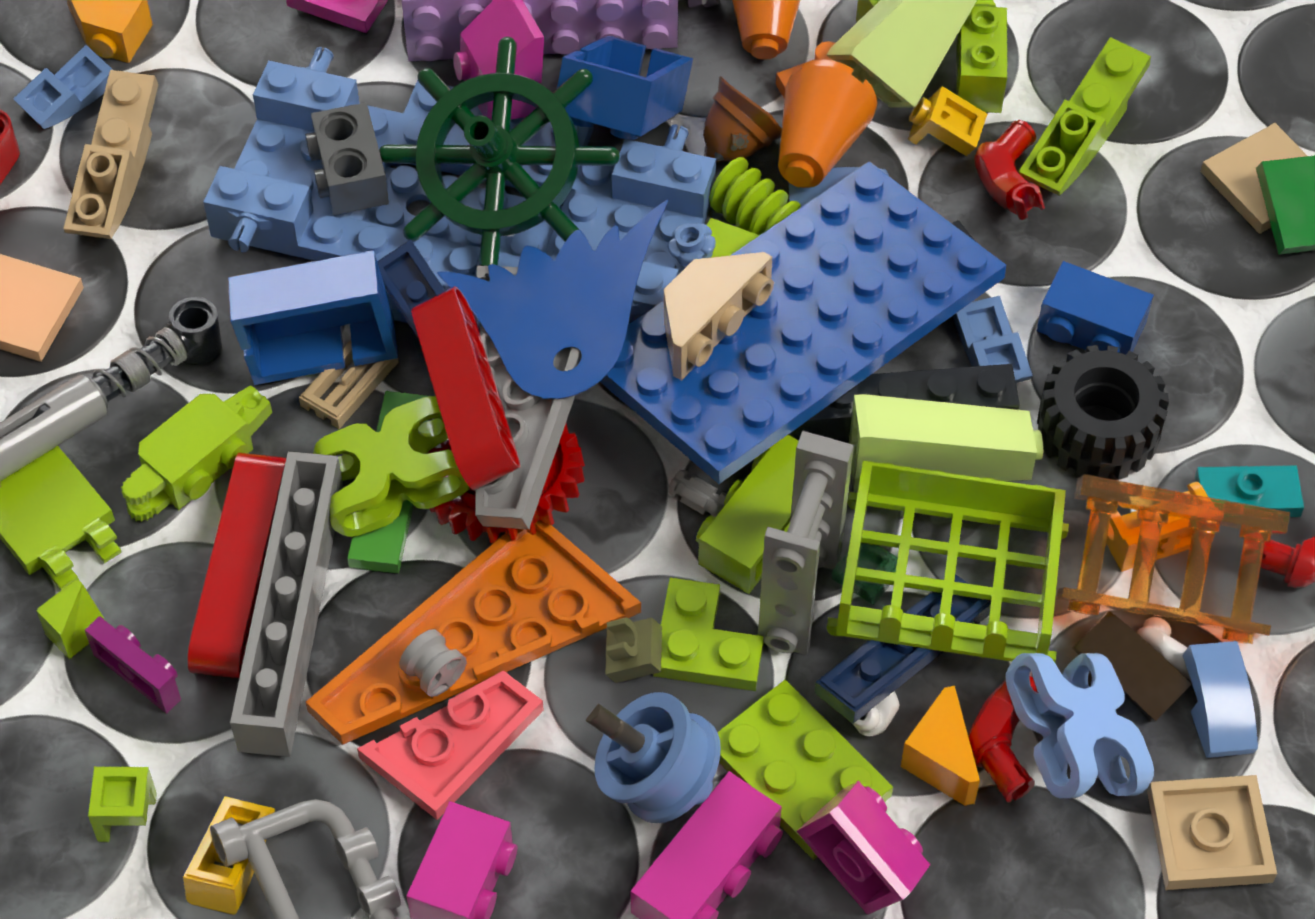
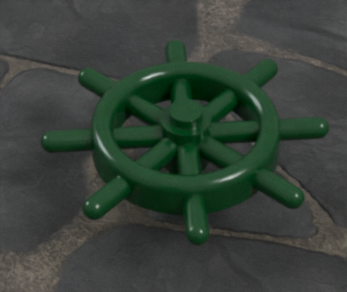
M509 36L501 38L498 43L496 73L471 78L450 89L432 69H421L417 75L418 82L432 96L436 104L423 122L417 139V145L386 144L379 149L381 160L384 163L416 164L421 186L431 201L427 207L404 227V237L408 241L410 239L412 242L417 241L445 217L456 226L481 235L479 266L498 265L501 236L524 232L543 221H546L560 238L566 242L569 236L579 229L559 207L572 189L578 167L613 166L620 159V153L614 147L579 146L576 128L565 109L566 106L591 85L593 81L592 73L588 69H579L552 93L542 84L515 74L517 43ZM512 100L522 101L534 106L535 109L510 131ZM493 101L492 120L486 116H475L470 111L481 104ZM455 123L464 131V137L470 145H444L447 135ZM551 123L556 146H523L546 124ZM441 164H473L446 188L441 174ZM523 165H553L541 187L522 168ZM486 179L484 210L474 209L460 203ZM505 181H509L526 200L513 207L503 209Z

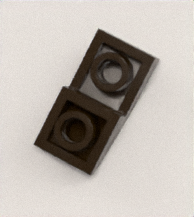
M1107 611L1072 647L1078 655L1081 653H1099L1107 657L1123 688L1124 696L1150 722L1157 721L1191 685L1157 650L1111 611Z

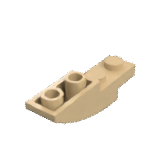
M110 70L91 145L85 144L63 228L65 233L112 239L119 228L134 195L152 137L149 121L159 85L154 75Z

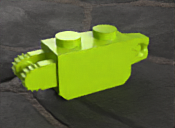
M251 385L224 402L215 394H199L140 441L138 455L142 466L135 470L130 478H126L123 486H121L123 498L128 502L126 503L127 511L131 518H135L136 521L141 520V522L143 520L148 521L149 518H153L154 514L160 513L169 504L174 505L180 510L191 500L202 497L215 480L229 469H233L238 453H249L253 450L251 436L272 414L270 401Z

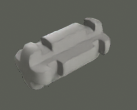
M686 470L678 471L669 484L670 496L676 498L680 495L682 497L680 502L703 515L709 512L712 516L716 517L724 507V500L727 494L722 492L718 495L716 494L718 488L697 476L687 477L689 472Z

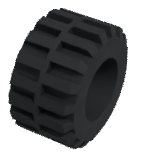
M1097 345L1087 346L1084 354H1081L1076 349L1067 354L1066 361L1059 359L1053 365L1052 373H1048L1045 380L1037 417L1038 430L1041 431L1043 442H1045L1044 451L1049 458L1058 457L1057 466L1065 471L1071 467L1076 470L1075 476L1086 479L1087 474L1096 475V481H1107L1109 475H1115L1117 480L1128 477L1130 469L1136 473L1143 469L1146 460H1151L1156 453L1167 417L1169 396L1168 393L1164 392L1166 384L1161 376H1153L1155 368L1148 361L1142 364L1138 362L1139 355L1128 351L1126 355L1118 353L1119 347L1108 346L1107 351H1099ZM1092 405L1104 406L1116 411L1123 419L1116 421L1099 420L1091 417L1081 408Z

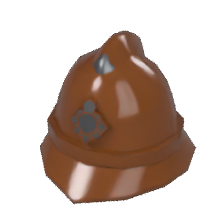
M720 76L718 92L712 97L714 102L708 112L703 129L705 141L704 156L715 158L716 163L731 162L738 157L746 159L762 147L766 146L768 148L772 140L781 138L782 128L770 113L739 92Z

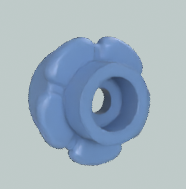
M688 223L677 227L672 232L673 239L668 242V249L670 254L681 265L687 267L694 259L711 258L716 241L711 236L712 231L707 225Z

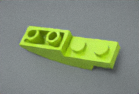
M1110 37L1070 101L1066 99L1063 101L1022 165L1019 174L1024 179L1058 196L1067 190L1092 161L1126 112L1128 99L1149 68L1151 56Z

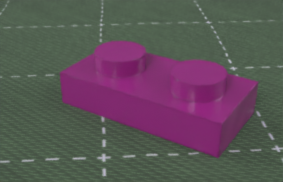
M99 616L85 629L93 655L167 714L181 701L175 680L178 674L174 667L161 655L155 654L151 657L140 649V642L126 627L118 625L114 628Z

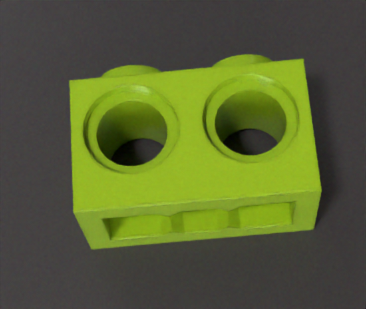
M974 6L957 34L956 95L984 112L1002 113L1007 83V8Z

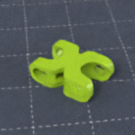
M436 396L423 397L392 409L384 417L381 431L375 432L367 424L356 423L324 436L315 444L313 454L332 456L344 454L338 457L342 481L355 478L351 484L331 496L329 518L331 526L335 531L347 537L359 536L391 524L399 516L404 500H409L417 508L430 509L461 496L469 489L456 465L451 450L428 453L432 448L448 439Z

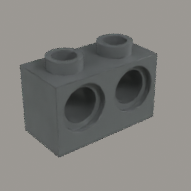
M367 102L311 113L314 132L305 134L311 162L320 160L322 169L314 170L320 198L329 197L333 215L389 204L386 175Z

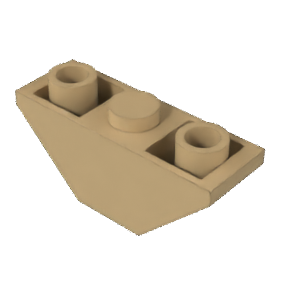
M765 252L694 259L664 288V325L674 377L682 381L695 366L700 367L705 364L713 348L726 335H733L740 327L743 318L756 305L761 306L767 301L774 286V281L771 279L772 256Z

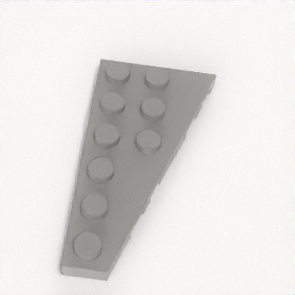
M477 266L478 278L490 281L488 266ZM503 267L514 276L517 274L518 267ZM480 323L482 343L521 466L519 469L476 490L475 515L482 526L529 529L575 395L561 399H544L522 390L508 373L494 343ZM575 347L562 349L554 358V367L560 371H568L575 368L581 361V351Z

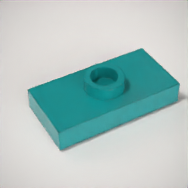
M1297 465L1197 467L1195 482L1197 481L1202 485L1214 508L1217 507L1220 512L1221 518L1301 517L1303 513L1304 503Z

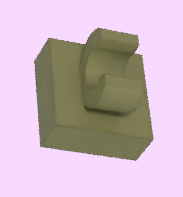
M626 617L607 622L606 676L615 683L661 672L662 626L651 617L633 622Z

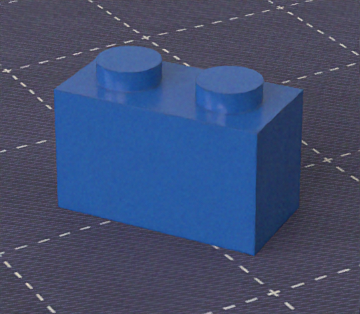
M1063 261L1042 302L1036 331L1047 335L1054 341L1069 343L1086 350L1087 346L1097 345L1099 351H1107L1108 346L1119 347L1118 353L1126 355L1128 351L1133 352L1147 323L1154 295Z

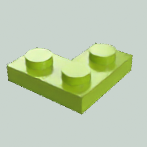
M670 577L661 621V672L653 674V677L756 691L764 636L714 629L720 597V584Z

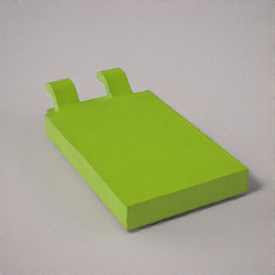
M59 446L1 481L0 539L29 575L43 567L57 587L62 590L74 580H79L78 576L71 569L74 567L73 562L65 553L79 543L86 540L104 563L122 553L119 546L114 542L117 536L109 526V524L115 521L111 508Z

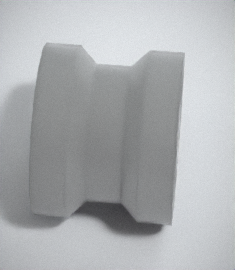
M436 629L427 630L416 637L407 646L399 661L400 668L409 676H417L420 679L421 689L431 697L438 696L448 690L460 678L467 664L466 657L456 649L450 650L446 646L445 637Z

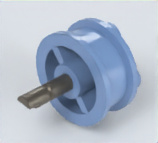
M663 692L646 694L632 701L617 715L598 703L585 720L603 733L597 749L594 767L595 778L600 790L616 802L627 803L629 809L642 820L650 823H665L674 820L689 811L694 805L703 803L709 797L713 787L712 781L720 760L721 746L719 735L715 727L708 720L700 715L689 713L686 706L673 695Z

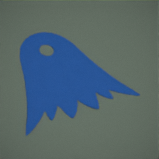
M668 200L650 211L622 240H620L618 226H613L602 238L595 251H593L584 233L581 230H575L560 249L555 261L540 249L529 245L525 246L521 252L515 276L507 269L493 264L488 266L490 281L455 272H437V274L451 288L456 286L462 292L471 310L494 343L508 373L522 390L544 399L571 397L599 383L610 372L621 354L627 335L632 301L641 267ZM575 347L581 351V361L575 368L568 371H560L554 367V358L562 349Z

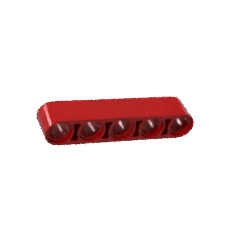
M454 286L412 308L411 313L456 465L467 485L475 491L519 469L521 464L475 317L458 287Z
M238 453L236 456L188 647V670L190 673L240 678L284 472L285 457Z

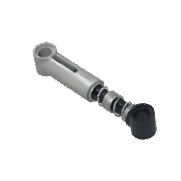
M187 297L178 301L169 312V322L163 325V329L158 331L155 337L149 336L144 347L141 349L132 347L120 356L110 361V368L105 371L96 369L93 372L92 379L78 374L0 422V487L2 480L105 417L110 400L118 395L126 397V390L135 392L150 382V375L154 373L161 376V369L166 365L177 366L181 362L201 365L213 361L222 349L218 312L215 305L206 298Z

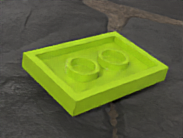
M783 680L717 732L721 746L719 764L727 772L730 771L782 807L781 828L813 860L818 856L797 833V830L841 790L859 780L864 787L867 786L875 790L884 802L892 796L893 786L786 680Z

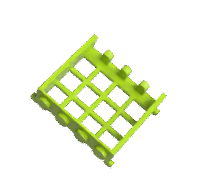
M863 461L858 493L849 492L847 504L851 509L855 510L839 614L838 618L828 617L827 632L833 636L874 640L1011 662L1022 653H1042L1050 656L1056 662L1057 652L1050 651L1049 645L1053 627L1061 540L1067 537L1069 524L1063 523L1066 490L1048 488L1041 485L1000 481L992 478L945 473L939 470H925L897 466L890 463ZM867 506L904 511L901 535L863 530ZM914 513L952 518L949 543L911 537ZM962 520L1000 525L997 550L959 544ZM1010 527L1047 532L1045 557L1009 552ZM861 543L899 548L896 572L857 567ZM909 550L947 555L944 580L906 575ZM957 557L995 562L993 587L954 582ZM1006 564L1043 569L1041 595L1003 589ZM855 580L893 585L891 605L884 606L882 610L851 605ZM904 587L942 593L940 613L934 618L903 613L901 604ZM960 595L991 600L987 626L955 621V617L950 614L952 596ZM1002 602L1040 607L1038 633L1008 629V626L1000 621Z

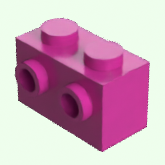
M449 801L406 896L410 918L490 919L497 899V893L493 892L500 874L508 876L517 855L518 846L512 843L511 823Z

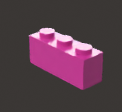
M729 771L630 891L631 913L639 919H717L719 911L716 908L727 895L734 898L741 892L751 875L749 867L759 855L764 858L768 857L778 845L783 835V830L780 829L782 807Z

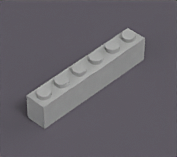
M289 451L287 453L230 720L238 752L291 757L335 530L332 528L329 518L331 496L344 488L338 456Z

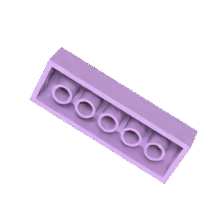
M402 0L408 62L454 59V54L460 52V33L493 0ZM523 0L544 36L543 54H570L576 50L580 51L581 48L607 35L646 45V49L677 48L678 0Z

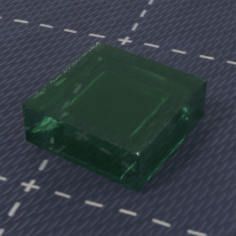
M861 543L857 567L895 573L898 557L879 545ZM848 552L832 572V579L842 586ZM855 580L853 593L875 605L890 585Z

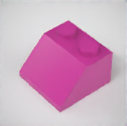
M493 0L460 33V52L454 54V69L458 80L466 81L480 75L496 73L498 43L501 38L509 36L517 43L515 74L542 84L544 36L523 0ZM512 100L511 119L527 117L535 107L522 101ZM493 101L479 105L478 108L482 115L492 120Z
M858 780L841 790L801 826L797 833L868 915L906 898L927 871L930 864L923 857V848L916 837L908 830L899 828L886 813L887 806L882 797L872 788L864 787Z

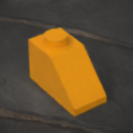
M67 0L69 10L85 44L102 58H113L130 63L153 25L147 0Z

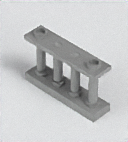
M802 431L796 447L791 519L788 531L785 532L767 527L764 536L758 635L764 636L763 643L775 651L781 653L796 652L807 656L810 648L817 570L824 567L836 571L842 554L854 445Z

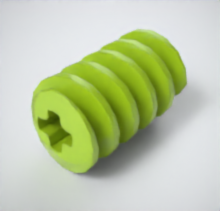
M738 157L724 167L716 178L709 196L710 206L715 212L723 214V217L730 224H735L738 228L761 235L800 209L801 205L798 201L787 203L788 194L784 190L774 192L775 184L771 179L761 181L762 174L757 168L748 170V161L744 157Z

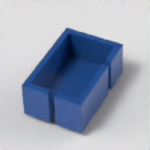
M607 35L581 48L580 51L576 50L563 57L557 89L579 69H588L593 75L591 85L565 107L573 124L580 127H593L594 124L611 128L610 133L616 137L634 140L682 112L693 58L654 48L651 52L647 77H642L640 74L646 45Z
M374 250L228 277L230 321L240 348L244 351V359L254 385L321 373L328 369L338 370L345 368L342 326L350 324L352 356L355 366L398 358L394 315Z

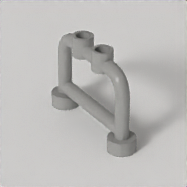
M317 799L308 800L238 826L234 818H229L210 826L213 844L225 867L248 858L275 919H299L264 840L312 821L322 822L331 830L335 839L337 854L344 868L350 872L365 915L369 919H395L391 910L401 905L400 896L390 876L377 880L369 861L378 858V848L372 833L367 827L355 831L343 810L331 802Z

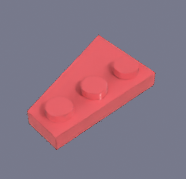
M502 671L449 699L448 706L421 720L415 717L400 725V731L378 743L372 740L357 748L358 756L363 762L438 820L444 814L449 801L455 803L544 711L543 700L505 671Z

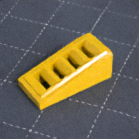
M225 796L210 826L229 818H234L237 823L244 825L274 813L275 808ZM209 826L183 876L186 900L195 906L234 915L238 912L246 895L254 871L248 858L233 864V868L214 864V861L221 862L213 844Z

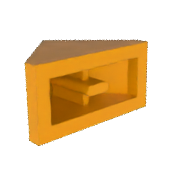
M955 686L944 687L905 741L900 767L965 806L975 804L980 779Z

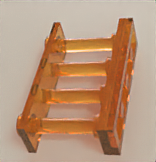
M1082 475L1078 478L1074 499L1087 501L1086 510H1090L1077 589L1062 587L1058 589L1057 599L1069 601L1068 611L1099 616L1100 607L1159 617L1223 630V640L1253 645L1254 636L1270 635L1271 625L1251 622L1264 544L1270 543L1271 535L1278 536L1287 533L1290 512L1089 475ZM1118 507L1138 510L1137 519L1141 520L1128 599L1097 593L1111 514L1115 515L1117 513ZM1169 516L1188 519V528L1193 530L1179 608L1149 603L1162 524H1168ZM1220 525L1240 529L1239 538L1244 539L1230 618L1200 612L1213 533H1219Z

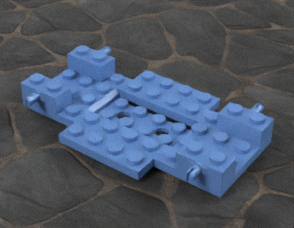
M317 47L309 66L306 68L268 61L253 93L257 115L255 125L235 168L219 167L203 203L211 237L229 241V246L236 251L240 247L241 252H246L249 246L319 261L374 250L378 261L408 241L403 235V229L415 217L407 211L409 204L417 200H426L430 203L431 201L425 194L417 171L413 167L384 162L382 164L386 175L389 204L333 215L329 197H319L314 170L322 169L320 160L311 162L305 136L307 133L314 132L311 113L360 103L356 79L326 73L334 55L327 48H324V51H322V47ZM418 80L404 113L368 106L379 149L386 144L417 145V139L423 122L436 104V101L421 86ZM478 106L470 110L475 116H483ZM524 118L511 119L510 131ZM456 123L444 142V145H470L464 137V131ZM551 123L546 124L523 146H556ZM676 124L670 126L664 146L625 139L620 151L619 162L616 165L579 166L572 189L562 203L563 206L559 207L578 229L584 233L593 251H595L602 238L613 226H618L620 240H622L650 211L668 200L641 267L628 324L664 301V288L686 268L669 252L668 242L673 239L672 232L683 224H705L711 207L709 196L715 182L716 159L684 152L682 149L689 132L685 127L680 126L677 135L678 125ZM574 125L579 146H588L594 126L580 127ZM441 164V171L461 176L473 164ZM523 165L522 168L541 187L553 165ZM450 175L442 177L446 188L458 179ZM505 181V186L514 187L509 181ZM476 187L460 203L474 209L484 210L486 187ZM505 191L503 209L518 205L526 199L507 194ZM443 217L419 240L413 242L445 291L451 287L440 278L437 272H455L477 277L481 235L466 231ZM546 221L514 236H501L498 266L518 267L521 252L527 245L540 249L555 261L565 242ZM387 292L394 320L408 323ZM473 313L480 333V321Z

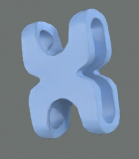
M1022 653L1016 656L1007 669L1006 686L1020 721L1027 728L1043 736V740L1034 746V758L1050 793L1057 798H1078L1090 789L1095 783L1097 776L1106 790L1116 796H1136L1143 793L1154 776L1153 762L1140 730L1132 721L1116 713V709L1124 703V691L1108 658L1099 653H1081L1068 664L1063 674H1061L1053 659L1048 655L1042 653ZM1030 671L1032 672L1038 693L1033 691L1030 685ZM1089 671L1092 675L1091 687L1088 684ZM1120 756L1126 758L1129 763V779L1126 776ZM1068 764H1069L1070 769H1071L1070 779H1068V777H1067V765H1068Z

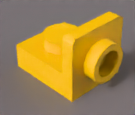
M942 86L929 99L922 97L916 107L913 108L909 117V121L913 123L908 140L916 145L929 133L965 156H968L977 147L988 114Z

